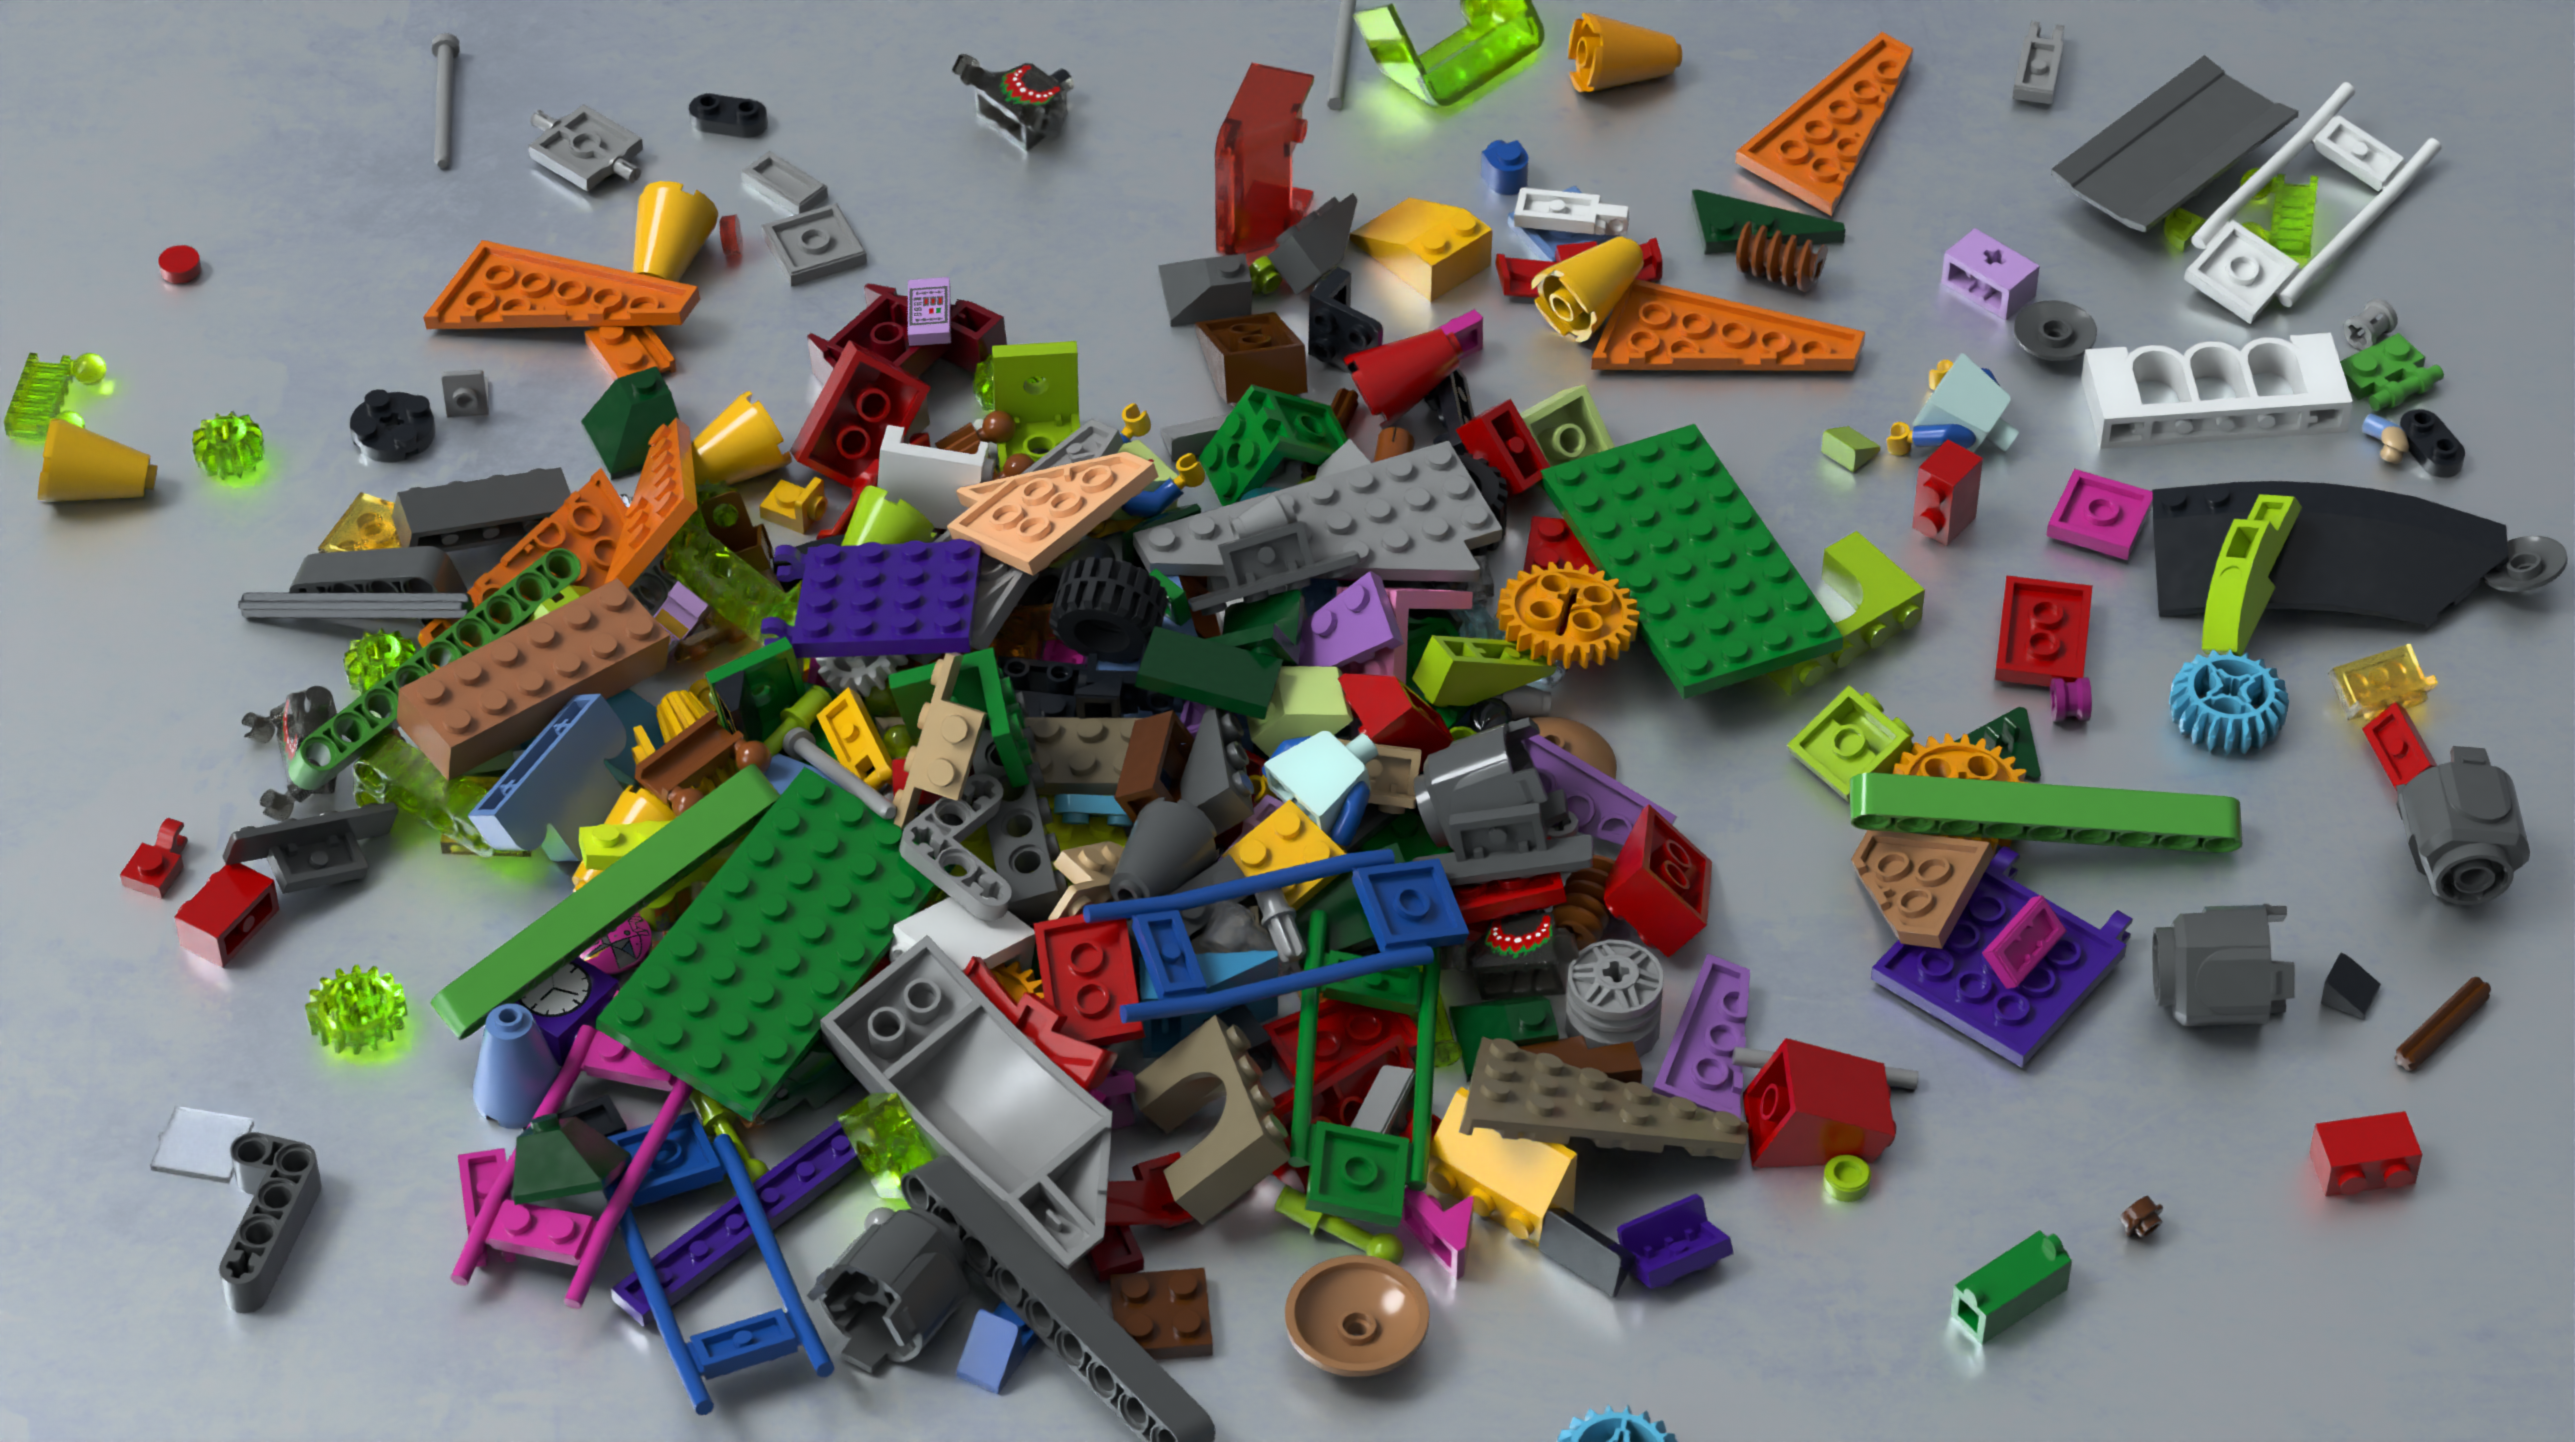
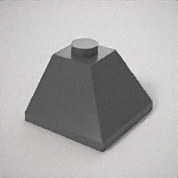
M1245 254L1158 265L1171 327L1190 325L1201 321L1252 315V281Z

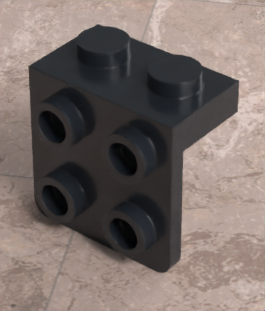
M1337 267L1326 279L1322 278L1317 282L1309 296L1308 354L1321 362L1352 375L1353 372L1357 371L1354 363L1346 366L1343 358L1356 352L1383 345V327L1379 321L1350 307L1351 273Z

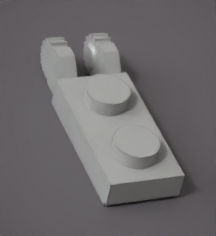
M2031 21L2028 36L2024 37L2012 99L2052 104L2063 53L2064 26L2055 25L2051 39L2040 38V22Z

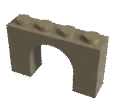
M1216 1015L1134 1077L1136 1091L1133 1093L1140 1111L1167 1134L1208 1103L1226 1096L1223 1114L1212 1132L1163 1171L1175 1202L1202 1225L1291 1158L1284 1139L1288 1136L1287 1132L1271 1110L1275 1107V1102L1259 1081L1263 1077V1073L1247 1052V1049L1251 1047L1248 1038L1238 1026L1232 1025L1229 1028Z

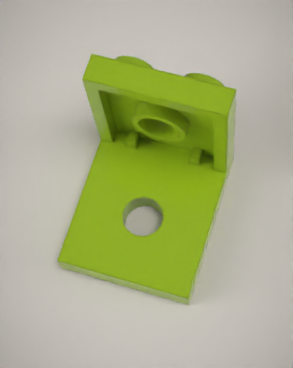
M1076 341L992 346L994 411L1007 412L1013 417L1016 425L1015 434L1008 442L997 443L999 472L1003 471L1006 460L1014 454L1023 453L1029 455L1037 462L1047 453L1035 454L1031 452L1032 450L1043 448L1051 451L1080 428ZM1036 376L1045 378V380L1039 383L1026 381Z

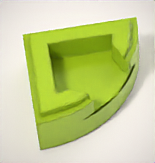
M2178 207L2165 217L2164 233L2168 241L2175 248L2183 252L2192 243V236L2202 227L2206 220Z

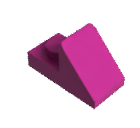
M1408 1186L1405 1187L1400 1222L1457 1281L1465 1273L1473 1226L1474 1197L1469 1196L1448 1210L1443 1211L1441 1204L1434 1196H1427L1423 1191H1414Z

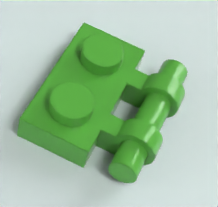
M2399 333L2340 361L2349 391L2358 400L2373 394L2369 397V404L2375 411L2385 407L2392 409L2404 403L2405 397L2413 393L2421 395L2431 390L2434 383L2444 378L2443 370L2439 365L2435 364L2426 369L2424 367L2425 356Z

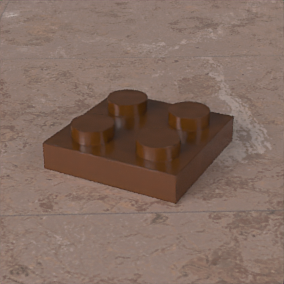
M1205 1268L1110 1275L1113 1319L1154 1360L1213 1356Z

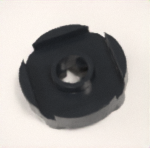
M382 389L372 390L365 395V402L354 410L350 418V431L353 443L360 447L361 454L366 458L378 462L393 463L406 460V453L413 452L417 448L420 454L431 445L436 432L434 415L431 411L429 400L422 395H412L404 392H387ZM397 424L392 430L386 429V426Z

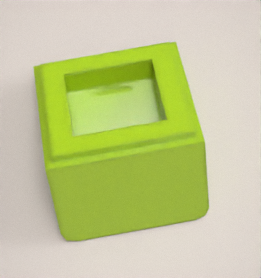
M1849 426L1830 428L1823 432L1821 452L1852 472L1880 452L1881 446Z

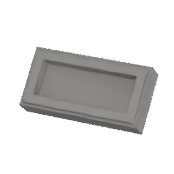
M770 151L741 171L742 182L795 215L811 210L828 197L826 185Z

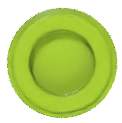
M1839 1155L1832 1158L1826 1164L1823 1185L1831 1197L1844 1202H1852L1863 1198L1868 1193L1871 1182V1170L1864 1160L1853 1155Z

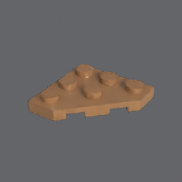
M1867 830L1851 861L1856 874L1901 944L1942 949L1994 854L1990 842L1903 832Z

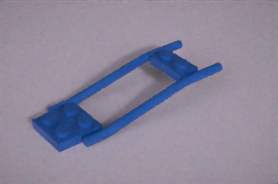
M1391 848L1348 853L1172 895L1085 905L1083 908V916L1086 923L1128 918L1133 920L1131 926L1159 1000L1121 1005L1119 1013L1123 1023L1208 1013L1389 969L1432 964L1434 961L1433 947L1464 944L1469 935L1468 928L1440 859L1394 864L1395 856ZM1352 871V882L1380 953L1209 994L1206 993L1207 984L1179 911Z
M695 1111L678 1116L630 1203H632L633 1207L692 1189H699L724 1180L723 1174L728 1173L786 1309L785 1313L780 1308L690 1336V1342L685 1343L630 1206L627 1207L617 1227L668 1353L696 1413L703 1416L713 1410L714 1404L701 1376H704L705 1380H709L767 1361L776 1360L798 1352V1346L803 1345L819 1377L830 1376L834 1372L835 1366L803 1303L746 1167L730 1135L720 1134L714 1139V1142L710 1143ZM653 1124L606 1138L629 1152L633 1160ZM627 1169L602 1190L607 1203H609Z

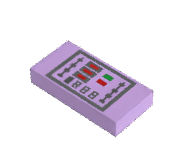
M949 277L908 280L909 346L951 343V286Z

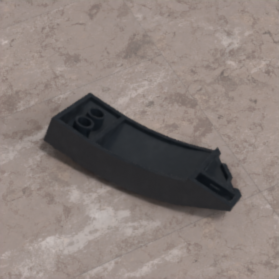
M2293 481L2231 482L2152 489L2159 617L2205 613L2211 580L2228 531L2234 519L2248 518L2259 494L2292 496L2302 506L2269 573L2268 578L2275 585V589L2265 609L2321 610L2380 616L2424 624L2426 631L2437 621V614L2450 603L2456 606L2479 587V579L2491 569L2498 571L2509 562L2507 528L2505 524L2415 496L2355 486Z

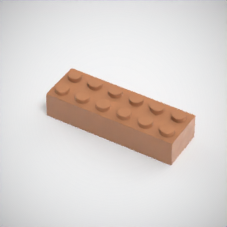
M617 578L399 688L397 724L447 781H450L539 735L574 695L602 694L606 700L666 669L670 635Z

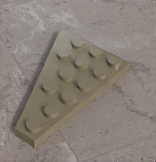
M1483 1037L1477 1052L1459 1133L1472 1135L1474 1127L1494 1129L1504 1139L1517 1140L1523 1138L1537 1142L1568 1144L1570 1136L1585 1137L1592 1140L1597 1147H1621L1627 1150L1662 1153L1664 1145L1682 1146L1692 1156H1716L1740 1160L1747 1142L1749 1123L1741 1121L1739 1117L1726 1111L1715 1113L1697 1107L1691 1100L1683 1097L1669 1098L1654 1093L1650 1088L1641 1083H1623L1608 1078L1605 1073L1595 1068L1586 1067L1581 1069L1565 1064L1560 1058L1552 1054H1535L1519 1049L1516 1044L1506 1039L1497 1038L1492 1040Z

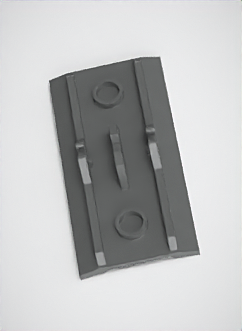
M2204 55L2054 166L2051 170V175L2067 190L2122 224L2146 233L2193 196L2197 197L2203 188L2208 189L2211 182L2296 119L2299 111L2280 103L2275 104L2226 75L2222 68Z

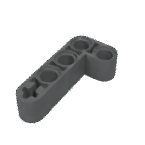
M433 546L310 554L304 558L289 588V592L466 593L468 591L451 558L447 553ZM433 619L418 620L423 627H426Z
M258 1132L240 1135L232 1142L230 1147L237 1186L243 1192L254 1195L219 1266L226 1304L231 1310L238 1313L254 1312L267 1301L322 1188L315 1150L310 1145Z

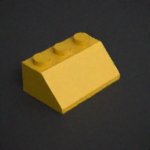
M1460 1087L1455 1093L1431 1142L1427 1181L1439 1192L1450 1194L1460 1201L1473 1196V1211L1483 1217H1489L1508 1228L1517 1238L1526 1239L1539 1246L1544 1218L1549 1208H1563L1571 1214L1574 1212L1577 1153L1559 1143L1537 1142L1523 1138L1517 1140L1504 1139L1494 1129L1474 1127L1472 1135L1459 1133L1468 1094L1467 1089Z

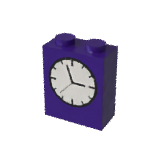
M576 957L514 1004L524 1006L530 1011L557 1063L563 1067L582 1025H589L596 1029L597 1017L611 1002L616 990L620 991V985L617 979L582 958Z

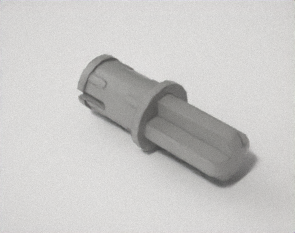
M1282 888L1256 893L1255 897L1263 914V919L1261 920L1262 927L1269 929L1281 961L1288 964L1301 960L1306 953V948L1294 921L1297 913L1293 907H1289Z

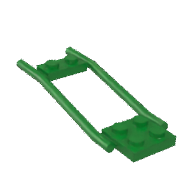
M1314 910L1310 913L1304 971L1364 957L1330 950L1329 954L1324 953L1328 914L1323 910ZM1443 946L1432 948L1434 961L1432 964L1423 965V972H1420V968L1413 966L1389 969L1302 990L1293 1119L1289 1146L1291 1158L1288 1160V1163L1294 1167L1309 1166L1305 1210L1398 1228L1402 1218L1405 1185H1408L1414 1191H1423L1427 1188L1431 1145L1436 1017ZM1320 993H1323V998L1412 1015L1413 1012L1419 1013L1412 1143H1409L1408 1138L1318 1120L1316 1124L1311 1123Z

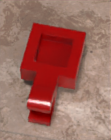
M166 818L160 826L155 845L141 843L120 874L124 887L160 899L164 897L184 868L182 856L179 855L188 842L187 837L179 835L184 827L183 822Z

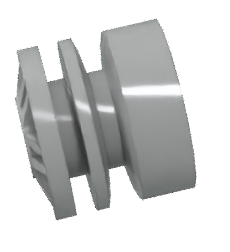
M1609 939L1596 942L1579 951L1570 963L1568 971L1565 1031L1568 1038L1583 1035L1588 1049L1633 1041L1639 1058L1651 1051L1660 1034L1664 971L1659 960L1645 947L1623 940Z

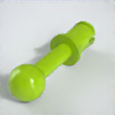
M813 685L791 708H784L780 712L782 724L763 743L769 748L772 757L783 749L784 737L790 730L802 727L810 732V726L818 719L816 715L832 702L830 695L822 687ZM735 761L734 767L736 773H738L740 770L738 769Z
M694 1088L689 1099L702 1120L701 1125L705 1134H716V1136L720 1134L730 1135L752 1183L770 1171L764 1162L751 1158L732 1126L736 1119V1113Z
M1285 1185L1280 1193L1274 1211L1310 1228L1309 1234L1315 1236L1318 1230L1322 1229L1365 1251L1367 1256L1381 1258L1396 1265L1402 1261L1404 1246L1396 1235L1389 1232H1381L1374 1235L1338 1216L1305 1210L1306 1194L1289 1185Z

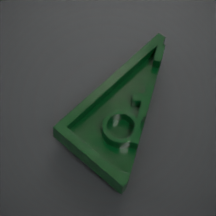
M1692 190L1691 204L1704 254L1736 252L1741 231L1748 221L1752 222L1753 235H1756L1762 225L1767 227V239L1770 240L1777 230L1782 231L1783 244H1786L1792 235L1798 236V246H1804L1808 239L1813 241V245L1845 241L1844 223L1702 190Z

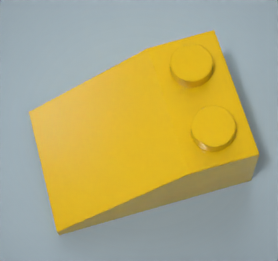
M1409 197L1349 233V240L1430 302L1491 266L1492 229L1465 208Z

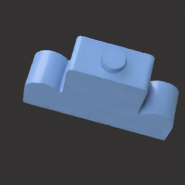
M602 694L574 695L469 813V819L494 849L499 851H530L541 846L548 857L554 862L583 860L579 845V827L604 824L621 793L624 791L604 764V759L616 758L622 753L627 740L626 729Z

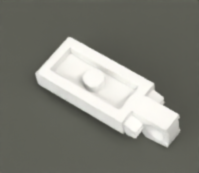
M1522 188L1519 191L1514 213V227L1596 235H1626L1629 225V206L1611 205L1601 201L1600 195Z

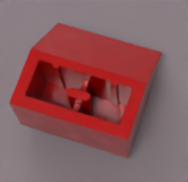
M1344 673L1338 678L1346 693L1345 698L1351 708L1352 715L1356 719H1360L1362 726L1358 728L1359 733L1368 736L1375 744L1421 749L1419 774L1423 771L1424 763L1429 754L1448 748L1455 741L1441 715L1396 676Z

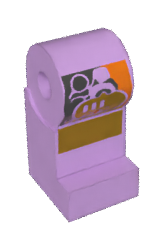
M679 581L668 593V598L654 615L657 622L670 635L667 663L679 648L685 645L713 609L712 606Z

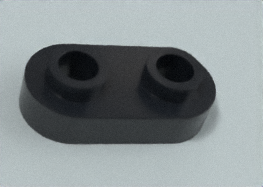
M705 93L694 98L689 104L690 123L695 129L702 132L752 138L762 134L768 126L766 107L756 100Z
M2416 409L2406 412L2401 417L2399 426L2406 433L2409 444L2408 451L2426 472L2436 477L2447 478L2457 475L2462 470L2465 449L2436 414L2428 410Z

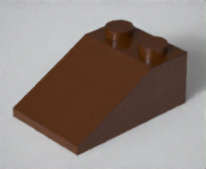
M1275 312L1195 322V330L1216 390L1227 404L1230 403L1232 406H1236L1251 384L1293 396L1308 393L1305 344Z

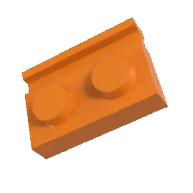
M597 326L584 331L587 346L613 381L655 366L660 373L667 370L670 373L676 372L675 358L650 326Z

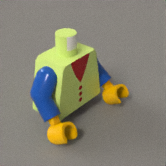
M1129 404L1122 411V418L1126 426L1119 432L1124 444L1118 453L1126 451L1154 463L1159 477L1146 486L1139 495L1132 497L1112 514L1110 519L1116 521L1150 518L1177 507L1178 498L1184 494L1182 489L1185 486L1197 487L1205 480V471L1193 453L1183 455L1176 462V468L1180 474L1178 476L1140 440L1131 441L1133 436L1141 437L1146 435L1151 429V421L1147 411H1143L1140 415L1137 404Z

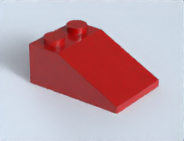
M1648 804L1640 813L1606 878L1604 892L1606 907L1614 917L1619 920L1625 919L1637 930L1640 939L1649 948H1657L1669 958L1707 926L1712 861Z

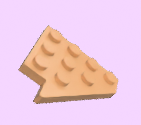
M1125 451L960 487L956 490L961 505L969 509L948 524L947 527L953 540L964 539L972 541L981 546L982 553L1034 576L1039 571L1047 568L1054 559L1069 547L1077 544L1083 536L1098 524L1109 519L1117 509L1132 497L1139 495L1146 486L1159 476L1154 463Z

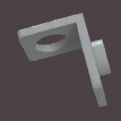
M482 370L442 373L447 417L489 414L488 378L484 377Z

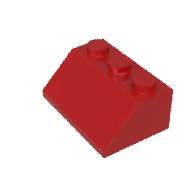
M849 340L790 452L797 462L852 489L854 480L875 458L879 459L880 448L887 425L904 427L905 436L931 387L888 359Z

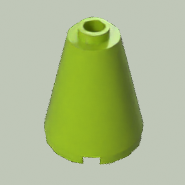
M866 486L860 494L841 546L862 545L868 542L904 544L909 541H922L924 543H932L937 533L932 532L935 528L933 524L902 499L898 503L884 499L888 491L875 486Z

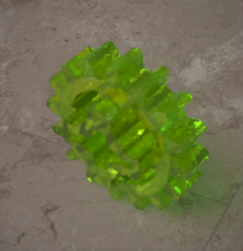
M354 965L352 973L346 975L340 968L335 969L336 978L331 981L328 978L321 977L319 979L321 990L310 989V1003L305 1004L310 1033L312 1036L318 1035L322 1047L334 1042L335 1053L340 1054L346 1046L352 1047L354 1055H359L361 1046L368 1045L371 1050L377 1051L378 1040L383 1039L391 1043L394 1040L392 1029L403 1030L404 1028L403 1017L408 1015L403 986L401 984H394L393 974L391 973L379 977L378 967L376 966L370 968L367 973H361L359 965Z

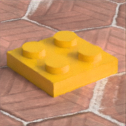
M1289 799L1222 855V859L1230 854L1243 874L1249 877L1346 853ZM1340 874L1282 887L1289 907H1293L1297 911Z

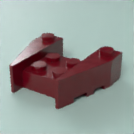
M870 283L864 286L867 308L834 337L827 341L812 333L807 336L812 373L824 385L849 340L888 359L916 378L940 357L983 377L993 368L992 346L1007 345L1003 316L971 301L957 299L955 305L951 304V343L909 346L908 296L897 295L896 288ZM925 397L904 436L903 443L905 444L910 443V436L915 433H921L930 425L927 397Z

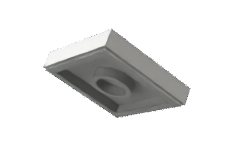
M837 203L761 225L762 236L791 286L867 264V253Z

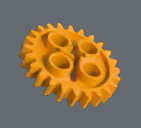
M1549 562L1548 570L1544 571L1539 566L1532 565L1531 575L1520 570L1517 574V580L1510 578L1507 580L1506 589L1501 588L1496 618L1499 619V630L1506 631L1505 640L1507 642L1517 641L1516 651L1532 650L1530 659L1535 660L1542 655L1546 656L1547 665L1549 666L1554 664L1556 660H1562L1566 669L1570 668L1572 661H1578L1586 669L1589 660H1594L1602 666L1605 663V656L1617 660L1620 650H1629L1630 641H1635L1640 612L1636 611L1637 600L1629 599V588L1618 589L1619 579L1615 578L1605 581V571L1603 570L1593 575L1588 573V565L1582 566L1578 571L1573 570L1571 562H1566L1564 569H1558L1553 562ZM1573 594H1577L1576 603L1572 605L1567 628L1564 634L1559 636L1560 626L1565 622L1570 599Z
M1945 733L1943 743L1941 744L1932 736L1928 737L1925 747L1917 742L1913 743L1911 753H1902L1899 764L1895 763L1892 773L2029 783L2024 782L2027 772L2025 769L2013 770L2016 760L2014 756L2002 759L1999 757L2002 749L2001 746H1997L1989 751L1985 749L1986 741L1984 738H1981L1976 745L1970 744L1967 734H1963L1960 743L1954 742L1949 733ZM1923 834L1990 842L1994 855L1997 845L2010 848L2012 841L2010 839Z

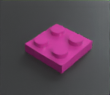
M2074 469L2048 523L2046 536L2128 560L2153 507L2152 491Z

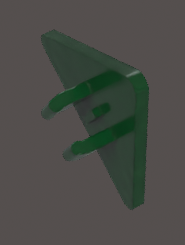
M2017 707L1967 734L1970 744L1976 745L1981 738H1984L1986 741L1985 749L1989 751L1997 746H2001L2002 749L1999 757L2002 759L2014 756L2016 760L2013 770L2025 769L2027 771L2025 780L2031 782H2038L2040 780V767L2028 713L2024 707ZM1961 738L1955 740L1954 742L1960 743Z

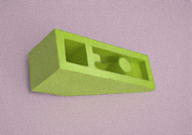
M1432 635L1412 680L1422 690L1426 700L1433 705L1439 707H1447L1448 705L1470 706L1553 675L1557 666L1555 664L1547 665V657L1543 655L1535 660L1530 659L1532 651L1530 649L1520 652L1516 651L1517 641L1507 642L1506 640Z

